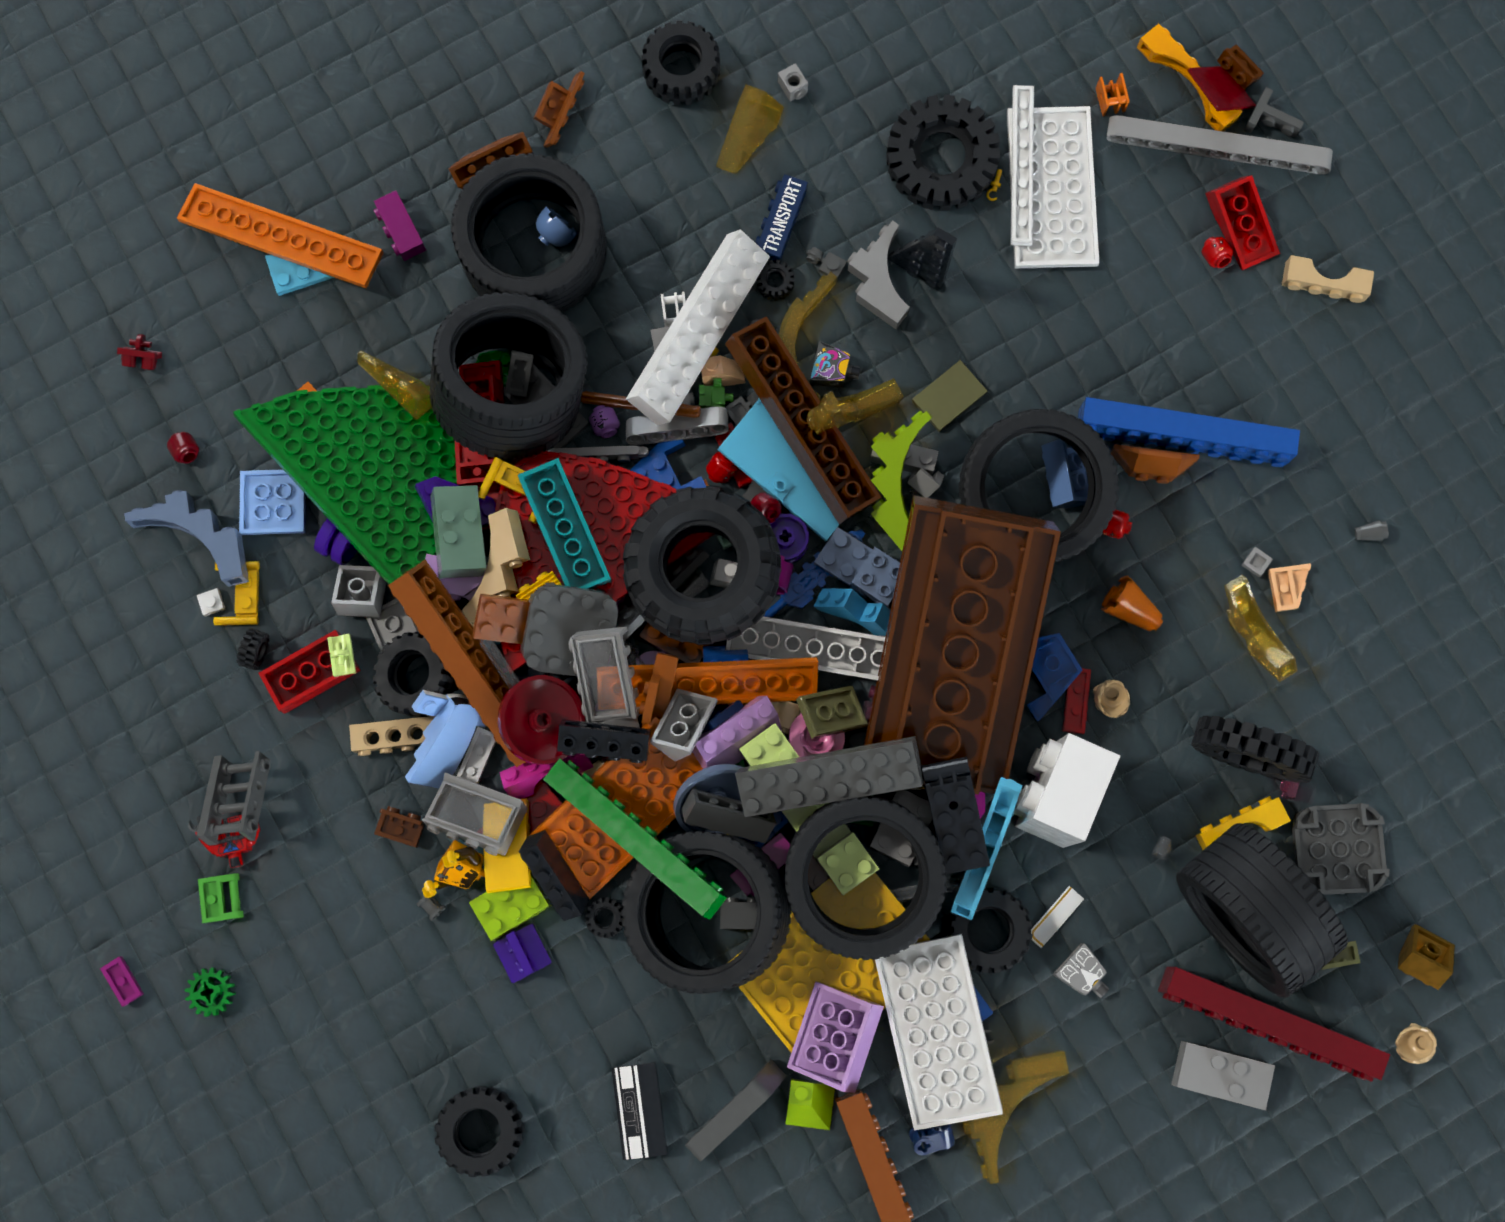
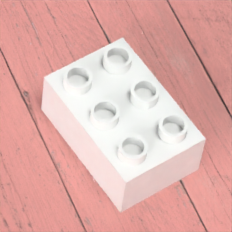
M1070 733L1058 741L1049 739L1047 744L1043 743L1040 749L1036 748L1026 772L1036 777L1030 785H1025L1021 789L1013 813L1019 816L1015 827L1062 848L1084 842L1120 755Z

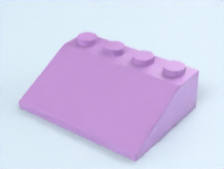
M816 981L787 1068L842 1092L855 1093L884 1006Z

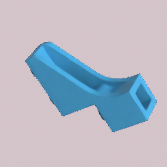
M822 588L814 604L817 610L858 623L868 629L873 635L886 636L891 610L883 603H867L853 589Z

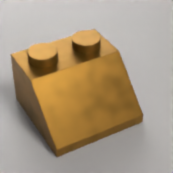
M1414 924L1400 951L1398 969L1439 990L1453 974L1455 945Z

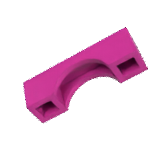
M576 753V755L567 756L563 759L566 762L570 759L580 768L577 771L580 773L594 767L591 758L586 757L585 754ZM525 762L518 767L513 766L499 772L504 790L509 796L518 799H524L533 795L536 784L548 774L555 763L536 765Z

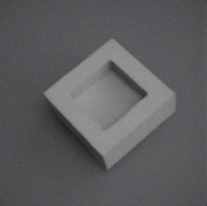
M1254 547L1241 566L1257 577H1261L1273 559Z

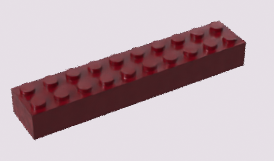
M1166 967L1157 991L1162 993V998L1174 1003L1184 1002V1007L1199 1012L1204 1010L1205 1016L1221 1021L1224 1018L1227 1025L1243 1030L1246 1027L1248 1028L1246 1032L1262 1038L1268 1036L1267 1041L1285 1047L1290 1045L1289 1050L1307 1056L1311 1054V1059L1321 1063L1330 1064L1331 1062L1332 1068L1348 1073L1353 1071L1352 1076L1373 1082V1079L1382 1080L1390 1057L1389 1053L1180 968Z

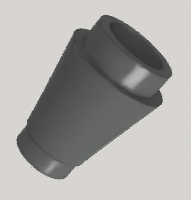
M1378 520L1354 529L1356 540L1383 541V539L1389 536L1386 521L1381 522Z

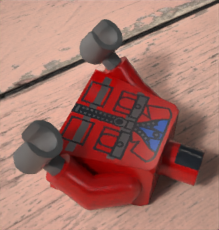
M242 815L222 819L221 825L241 823ZM197 816L196 819L198 823L200 822V816ZM189 820L188 828L190 831L195 832L197 836L199 824L194 825ZM259 822L255 841L248 840L239 832L219 834L217 845L209 846L202 840L200 842L211 854L220 858L228 857L230 868L243 866L241 853L252 851V846L256 843L260 833Z

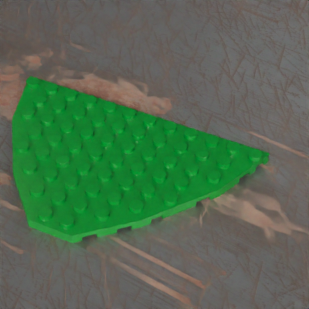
M380 385L367 386V388H326L321 391L308 392V390H298L273 398L272 401L263 404L257 403L250 408L238 409L233 412L234 417L388 584L425 560L426 554H436L433 522L415 489V484L435 476L457 484L455 440L446 433V430H443L437 421L430 402V391L418 392L416 389L399 387L398 389H390Z

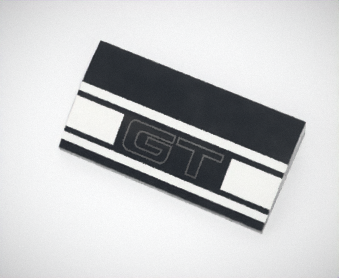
M656 1062L611 1068L623 1160L667 1155Z

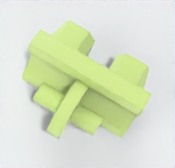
M345 634L328 637L333 676L338 677L356 673L351 635Z

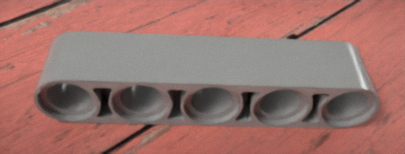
M724 407L701 408L700 417L697 418L674 415L671 422L656 425L647 416L632 417L626 420V442L630 445L716 436L728 432V410Z

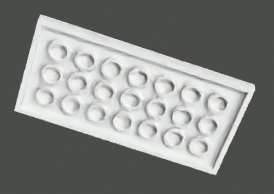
M1090 106L1034 108L1032 246L1014 245L1015 269L1095 267L1099 265ZM1008 108L1007 128L1011 187L1012 108Z
M962 934L918 942L914 945L911 944L908 949L901 950L898 954L875 959L914 1131L1002 1115L1003 1108Z

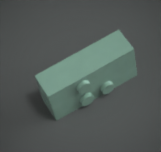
M477 485L433 487L430 498L439 579L483 577L486 570Z

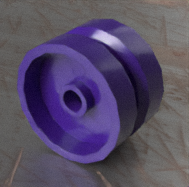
M780 514L770 525L777 538L780 554L785 557L784 561L794 564L806 553L809 532L806 524L799 517L792 514ZM782 538H788V542H783Z
M328 518L320 528L314 543V551L325 557L330 555L331 560L339 565H346L357 552V549Z

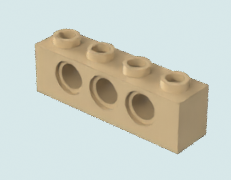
M435 716L349 725L351 751L358 753V756H369L371 751H380V754L393 753V749L401 748L402 751H413L416 746H420L425 740L424 735L420 739L414 740L413 732L416 729L424 731ZM395 731H400V740L393 742L391 739L392 734ZM378 733L379 741L372 745L370 737Z

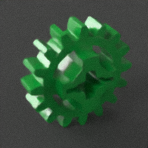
M214 967L210 968L209 972L207 968L201 969L202 975L198 972L194 973L195 980L187 981L191 987L185 989V992L190 993V996L186 997L185 1000L192 1001L189 1008H197V1015L204 1011V1017H209L211 1012L213 1016L219 1015V1010L222 1012L227 1010L225 1004L233 1003L229 997L236 994L230 990V988L235 986V983L229 984L228 981L231 976L227 975L224 977V970H219L216 973V968ZM214 978L218 979L222 984L215 983ZM210 989L214 990V993L207 995V991ZM222 993H224L223 998L220 1001L219 998L221 997ZM199 1000L205 1001L206 1006L202 1005Z

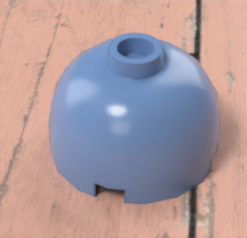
M547 205L537 217L536 228L540 233L538 238L547 246L550 243L556 247L565 246L578 234L574 228L570 229L568 227V222L553 209H549Z

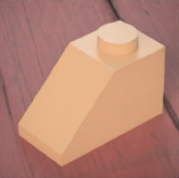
M721 355L709 357L701 370L702 381L705 386H713V378H721L723 386L745 383L744 373L737 362Z

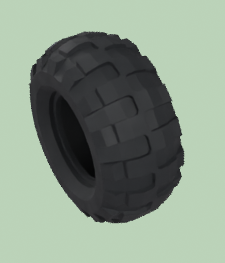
M690 486L678 489L676 493L665 498L661 497L652 503L649 510L642 517H638L631 528L632 532L628 543L625 544L623 553V578L626 590L640 615L654 629H657L669 638L682 643L689 642L697 645H708L723 640L729 641L742 635V632L750 626L755 625L765 615L770 603L774 601L779 588L781 573V554L777 538L763 513L757 510L749 500L739 494H733L724 491L720 487L706 486L705 488H692ZM714 533L727 539L736 549L738 564L734 578L723 591L712 597L697 599L679 593L670 585L667 575V565L671 552L680 541L692 534Z

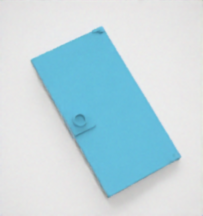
M758 398L756 403L717 450L761 486L766 493L771 494L792 514L799 517L824 541H827L839 523Z

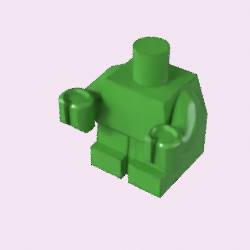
M713 378V386L699 385L700 408H725V402H733V393L725 394L721 378Z

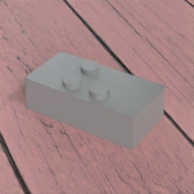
M1181 1041L1171 1085L1266 1110L1275 1065Z

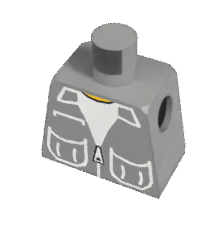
M1080 943L1053 973L1056 978L1082 995H1087L1092 990L1101 998L1109 990L1101 981L1107 973L1084 943Z

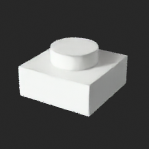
M218 588L197 595L204 616L225 610V605Z

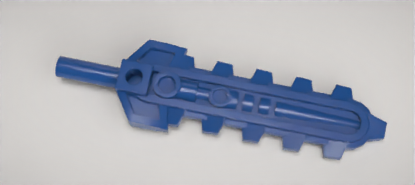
M862 529L847 532L860 542H863L862 538L865 533ZM819 551L814 555L815 560L820 554ZM808 562L802 565L803 571L799 575L795 572L791 575L788 592L780 595V599L765 612L764 616L772 618L785 605L799 609L804 608L813 599V589L816 586L822 588L826 584L824 579L829 575L831 577L834 576L815 565L814 562L811 564Z

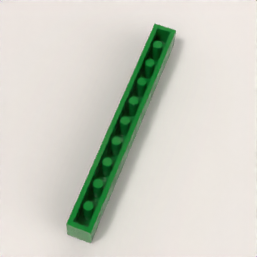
M559 758L543 780L695 911L710 920L727 899L721 893L723 888L714 881L709 883L705 879L707 875L698 867L693 869L689 866L690 860L681 853L676 855L672 851L674 847L664 839L660 841L656 838L658 833L648 825L646 828L640 824L642 820L633 812L628 814L624 810L626 806L617 799L614 801L608 797L610 792L602 786L597 788L593 784L595 780L585 772L583 775L577 770L580 767L569 759L566 762Z

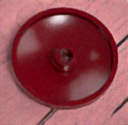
M536 675L525 678L514 684L506 692L500 703L498 728L501 738L510 752L525 762L546 765L556 763L559 758L563 760L569 755H564L562 752L557 751L559 725L562 719L585 722V716L582 714L581 709L582 702L577 693L567 683L558 678L548 675Z

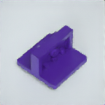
M529 924L518 931H513L507 934L505 938L493 944L512 983L552 963L533 924Z

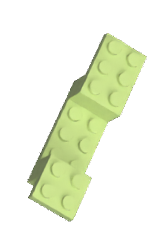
M776 723L739 748L750 766L799 757ZM828 803L784 810L782 813L797 832L802 823L814 811ZM846 824L837 827L827 834L813 853L814 858L842 895L848 893L879 870L856 835L849 830Z

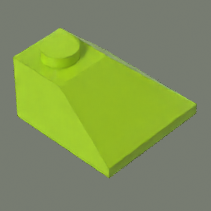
M791 1078L785 1124L830 1130L835 1088L821 1082Z

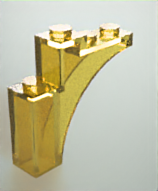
M1242 574L1224 585L1230 607L1227 610L1230 625L1245 638L1249 654L1279 682L1296 673L1298 669L1295 656L1284 646L1266 621L1253 596L1248 579Z

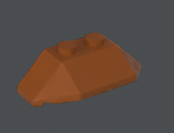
M524 132L501 138L464 156L448 169L457 187L463 189L464 185L468 184V180L472 176L474 177L475 173L479 170L481 171L487 164L490 165L491 162L498 161L503 157L507 158L509 155L515 154L517 156L523 153L528 155V153L533 151Z
M1114 444L1110 452L1128 476L1135 477L1138 481L1154 479L1157 483L1167 484L1169 481L1172 482L1194 465L1200 456L1199 454Z

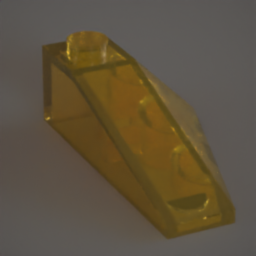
M747 84L745 85L716 165L717 168L736 174L751 157L755 149L777 127L784 107L767 92Z
M362 350L358 352L357 363L416 420L432 408L429 385L426 386L421 380Z

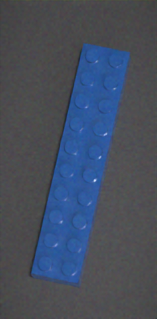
M1089 397L1085 398L1078 413V419L1080 418L1085 421V424L1093 427L1092 429L1100 434L1099 437L1106 441L1118 439L1123 440L1126 444L1144 443V446L1151 448L1163 446L1170 451L1182 449L1187 450L1186 452L1190 454L1202 452L1208 453L1210 457L1228 456L1230 460L1239 461L1247 459L1254 464L1266 462L1271 463V466L1274 467L1287 465L1298 453L1300 430Z

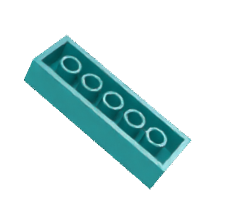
M559 458L518 474L519 482L564 586L593 590L611 582L609 573Z

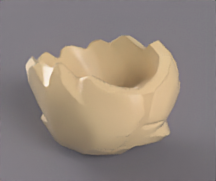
M1106 680L1095 686L1093 689L1095 706L1104 715L1118 718L1128 711L1130 694L1121 681Z
M1411 1023L1409 1027L1405 1028L1398 1035L1395 1043L1397 1046L1396 1051L1403 1060L1409 1063L1423 1064L1430 1061L1436 1053L1437 1039L1427 1027Z

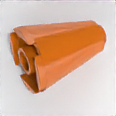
M1124 576L1118 581L1121 584L1118 587L1113 585L1102 602L1104 608H1101V610L1147 631L1157 630L1163 623L1162 613L1131 577Z

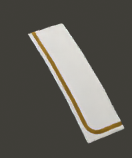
M1068 886L1031 929V934H1033L1032 941L1042 948L1084 898Z

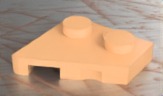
M1311 563L1268 570L1275 612L1299 608L1302 599L1301 595L1306 586L1305 581L1308 571L1311 569Z

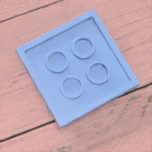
M284 470L240 471L239 532L241 535L305 533L306 494Z

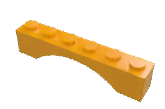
M1158 23L1140 38L1137 49L1150 62L1168 66L1181 73L1192 83L1202 99L1205 121L1214 130L1224 132L1239 119L1243 112L1242 110L1216 111L1188 72L1189 68L1200 67L1197 60L1189 56L1183 45L1176 42L1166 28H1163Z

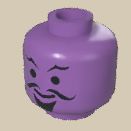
M598 406L593 409V413L589 417V422L595 435L602 438L614 436L620 427L616 412L611 407Z

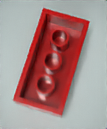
M337 630L328 633L258 673L280 712L286 714L354 675L333 676L327 638L341 636V633ZM354 658L356 673H358L361 669Z

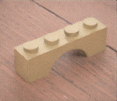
M1291 255L1285 262L1282 286H1286L1290 290L1296 291L1301 289L1308 291L1310 294H1326L1334 299L1347 298L1351 302L1361 303L1371 295L1374 271L1353 267L1345 277L1329 279L1317 272L1312 259Z

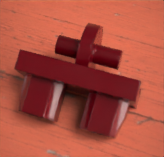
M138 334L136 339L129 340V345H133L135 348L117 347V354H122V366L136 367V358L142 357L141 368L154 370L157 359L162 358V352L145 349V347L151 348L152 342L146 341V337L143 334Z

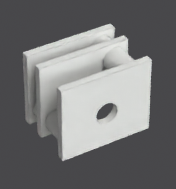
M675 292L674 296L666 297L661 294L665 327L671 326L675 318H666L665 304L675 303L676 315H678V303L683 302L684 305L686 302L685 292H682V295H677V292Z

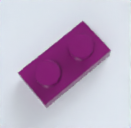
M122 956L117 957L100 968L122 1007L144 994Z

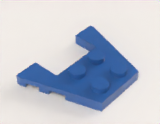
M683 440L659 442L646 457H643L630 470L654 481L668 484L676 490L690 486L692 488L706 487L701 476L681 486L667 459V455L686 446Z
M1060 633L1038 638L1032 670L1046 691V694L1027 704L1037 722L1043 718L1083 671Z

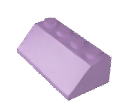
M758 696L716 728L702 733L692 752L703 769L718 764L735 765L745 758L739 748L771 725L776 723L782 732L778 713L768 696Z

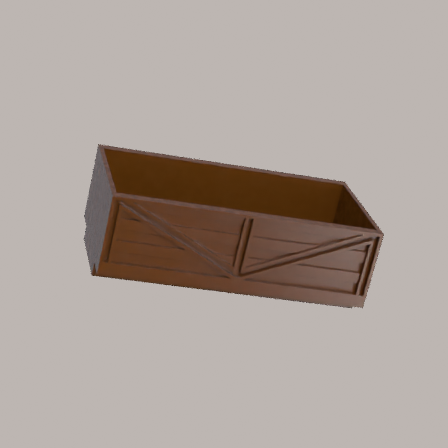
M913 495L878 672L879 678L876 682L864 745L915 736L921 765L967 756L974 792L979 795V792L995 794L1000 778L1009 779L1061 533L1053 521Z

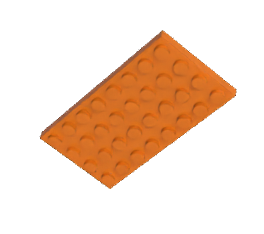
M656 715L652 717L650 724H645L642 727L651 729L650 740L660 722ZM650 743L647 761L632 763L629 759L622 758L618 761L607 760L591 777L595 780L593 784L597 788L602 786L610 792L608 796L613 801L617 799L626 806L624 810L628 814L633 812L642 820L640 824L646 828L648 825L659 834L676 818L673 803L677 791L690 776L703 768L693 752L689 756L673 761ZM568 800L562 803L530 834L533 835L546 830L589 899L634 858Z

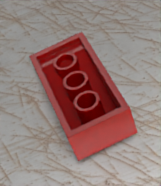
M1252 175L1240 177L1205 193L1212 213L1226 241L1233 249V254L1241 270L1280 254Z

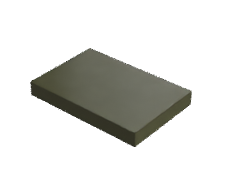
M959 360L916 395L912 402L923 413L928 410L933 416L929 420L930 423L940 432L987 394L988 391L962 361Z
M853 686L803 695L796 699L811 739L857 730L868 725Z

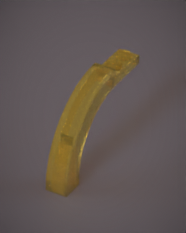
M832 272L827 276L823 275L817 282L816 289L813 292L810 290L803 298V301L797 297L782 321L779 337L796 363L795 344L797 335L808 315L836 285L837 276ZM814 390L817 397L821 401V396Z

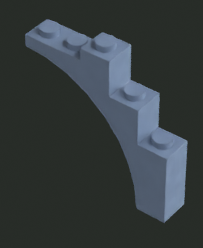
M177 490L172 492V494L165 495V504L156 503L152 507L144 509L135 508L131 512L124 513L125 521L132 528L162 526L181 530L196 537L211 552L217 564L221 581L228 587L249 582L243 540L240 532L232 527H225L219 531L218 518L211 509H199L195 512L193 498L187 491Z

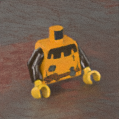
M454 840L438 862L434 882L427 880L422 888L424 897H433L437 893L436 889L439 890L447 886L469 889L475 880L485 883V872L482 868L483 855L476 852L473 847H467Z

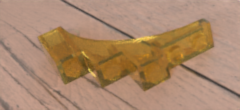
M894 378L868 390L846 397L836 398L831 391L823 396L817 407L809 411L807 422L812 430L815 429L816 433L819 434L834 426L839 428L852 421L857 423L899 403L904 396Z
M1057 1050L1009 1059L1010 1065L1006 1066L1009 1079H1013V1082L997 1085L1003 1114L963 1122L965 1135L969 1134L971 1139L979 1138V1142H976L977 1152L979 1156L983 1157L984 1165H980L983 1179L987 1178L989 1184L999 1183L997 1168L998 1148L1003 1129L1011 1113L1021 1100L1036 1087L1053 1078L1069 1074L1065 1051Z

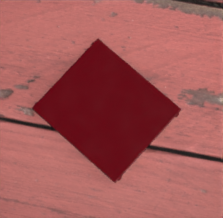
M1221 66L1188 69L1189 74L1216 111L1253 109L1256 106L1246 91Z

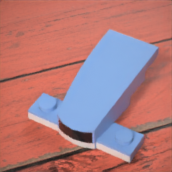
M422 690L413 703L412 708L414 712L435 716V718L423 731L425 740L413 754L416 762L405 778L408 783L440 788L444 779V772L453 775L470 744L476 726L485 728L486 725L483 724L481 716L469 704L468 698L465 695H444Z

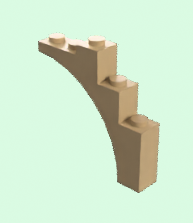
M504 508L488 515L491 539L487 568L474 596L461 610L473 628L480 594L511 597L510 595L517 593L518 589L513 569L521 567L522 563L530 560L519 514L516 510Z

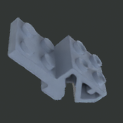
M837 527L814 561V564L848 585L850 589H853L864 598L869 597L875 603H883L888 607L894 596L900 562L876 547L871 549Z

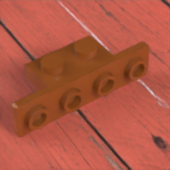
M582 71L574 76L568 90L553 81L549 82L533 118L551 129L544 143L545 148L556 145L561 136L559 130L565 126L569 117L567 112L573 108L576 102L575 94L581 90L584 84L583 76L585 73Z
M660 652L656 654L651 679L645 682L643 694H647L646 702H641L639 714L643 715L642 727L645 724H650L652 717L655 715L661 720L669 705L679 659L677 656Z

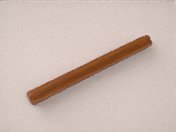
M588 391L582 392V403L638 410L626 400V396ZM681 404L675 415L697 418L700 417L701 408L700 406Z

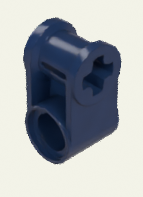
M951 1124L915 1131L912 1128L909 1132V1137L914 1142L913 1148L918 1155L923 1156L939 1150L949 1149L955 1144Z

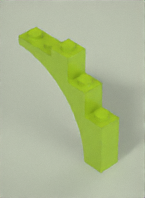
M920 410L911 418L913 422L906 427L903 424L894 432L897 435L896 437H893L889 431L885 435L881 431L872 439L874 444L871 445V448L886 464V467L884 468L881 465L872 473L874 477L871 481L887 500L880 499L872 506L874 511H872L871 515L901 551L903 550L909 520L902 494V472L912 441L920 429L933 417L928 410L924 413Z

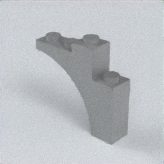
M892 220L889 226L884 225L879 232L880 237L876 242L873 240L866 251L860 248L857 253L853 252L847 262L849 263L848 271L863 281L855 291L857 293L856 302L894 329H897L908 315L910 306L897 294L888 273L887 254L899 229V225Z

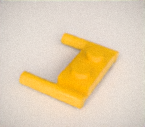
M495 457L479 489V498L485 499L493 481L526 496L518 479V474L525 471ZM532 512L528 521L536 524L537 521Z
M259 561L246 562L249 582L235 585L236 617H214V626L258 625ZM215 562V570L219 571Z

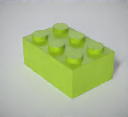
M532 872L531 888L493 893L485 892L469 902L491 941L499 939L551 907L537 880L533 877Z

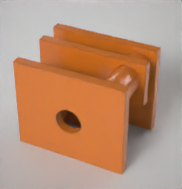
M1123 73L1119 74L1117 82L1114 84L1113 80H1110L1108 85H1104L1103 77H1100L1095 89L1102 116L1106 115L1109 106H1113L1115 114L1118 113L1120 106L1122 113L1125 112L1130 100ZM1110 92L1111 98L1107 97V93Z

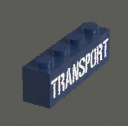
M784 174L782 181L778 180L775 188L776 198L771 199L768 207L770 214L768 218L764 217L761 225L762 235L761 237L757 236L755 243L770 256L768 260H773L775 263L776 260L781 262L808 189V182Z

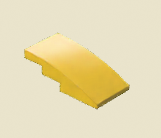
M527 798L520 799L528 810L506 855L497 854V856H493L484 851L487 893L531 888V870L522 860L519 853L527 836L530 835L531 826L528 822L529 802ZM497 803L484 804L483 835L498 840L512 809Z

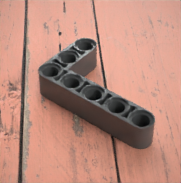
M770 1059L751 1081L710 1119L685 1146L701 1162L773 1094L787 1075Z

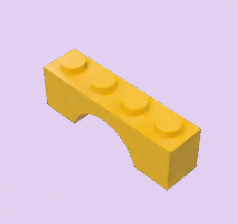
M1268 796L1258 801L1259 806L1252 808L1249 805L1240 809V815L1232 817L1230 814L1219 819L1221 824L1213 827L1211 823L1200 828L1201 833L1195 836L1202 850H1204L1234 824L1252 823L1267 832L1291 820L1280 798L1272 799L1271 796Z

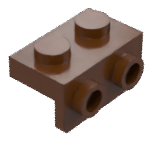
M1237 44L1230 49L1226 48L1217 60L1221 67L1244 90L1259 80L1264 74Z
M390 806L387 807V810L381 808L379 811L381 816L374 834L417 848L425 823L420 821L421 816L412 813L404 816L399 814V809Z

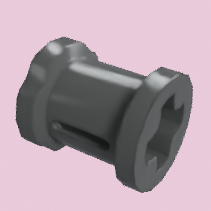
M423 897L416 904L425 910L430 916L429 919L431 921L435 920L446 909L434 897Z

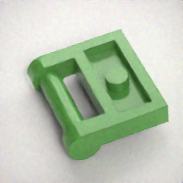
M239 873L198 879L202 923L244 917L240 907ZM223 882H229L232 912L226 913Z

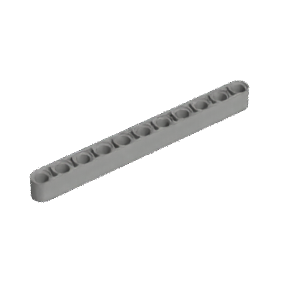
M1117 115L1109 118L1106 137L1108 141L1113 143L1314 174H1328L1330 172L1333 154L1332 149Z

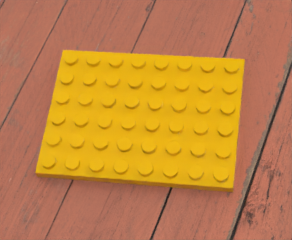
M876 873L845 895L841 894L831 878L811 893L816 904L829 918L850 928L871 929L880 927L895 920L906 910ZM793 912L790 914L791 924H789L790 930L786 936L787 940L782 946L781 953H778L777 959L756 979L739 986V989L791 1053L816 981L884 1006L883 1009L886 1008L875 960L842 957L841 954L837 955L830 950H826L821 944L818 945L806 934V931L800 927V924L795 919ZM925 934L922 938H919L916 943L928 941L930 939Z

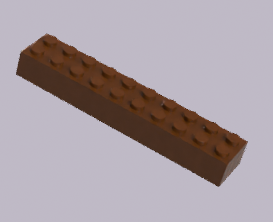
M767 316L732 334L725 345L839 525L877 502L881 498L880 494Z

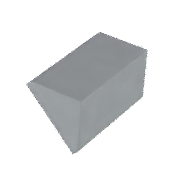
M677 689L650 743L673 761L691 755L718 700L709 696Z

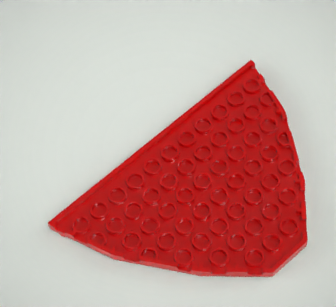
M542 451L541 454H534L528 458L525 457L513 466L528 471L559 458L611 578V582L597 588L605 591L615 602L629 594L623 578V553L625 544L628 543L632 532L631 528L638 517H642L649 510L652 503L661 497L665 498L676 493V489L668 484L654 481L644 475L620 466H614L598 458L580 457L563 452ZM501 485L495 512L504 508L518 511L530 560L522 563L521 567L513 569L517 589L519 590L525 584L532 585L537 581L536 578L546 571L548 573L553 571L559 582L564 586L538 523L534 524L528 521L532 509L526 496ZM696 533L684 538L671 552L667 567L712 537L714 533ZM519 592L510 595L511 598H517L515 595ZM501 642L510 674L527 664L521 653V644Z

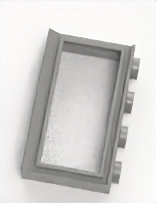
M627 626L580 631L570 637L569 650L573 653V670L578 677L577 690L582 697L581 709L582 714L586 717V722L623 718L637 719L640 715V707H636L635 699L639 696L638 688H633L631 682L635 670L633 666H628L627 656L630 654L631 649L629 645L624 646L623 635L628 631Z
M444 772L443 782L422 821L426 824L427 830L434 834L441 832L453 841L460 839L466 841V845L475 849L478 846L484 848L485 852L493 856H497V854L505 856L528 808L518 798Z

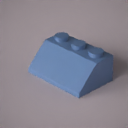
M1061 439L1042 445V458L1045 463L1046 479L1049 484L1050 500L1053 507L1070 508L1085 505L1088 494V477L1084 464L1078 454Z

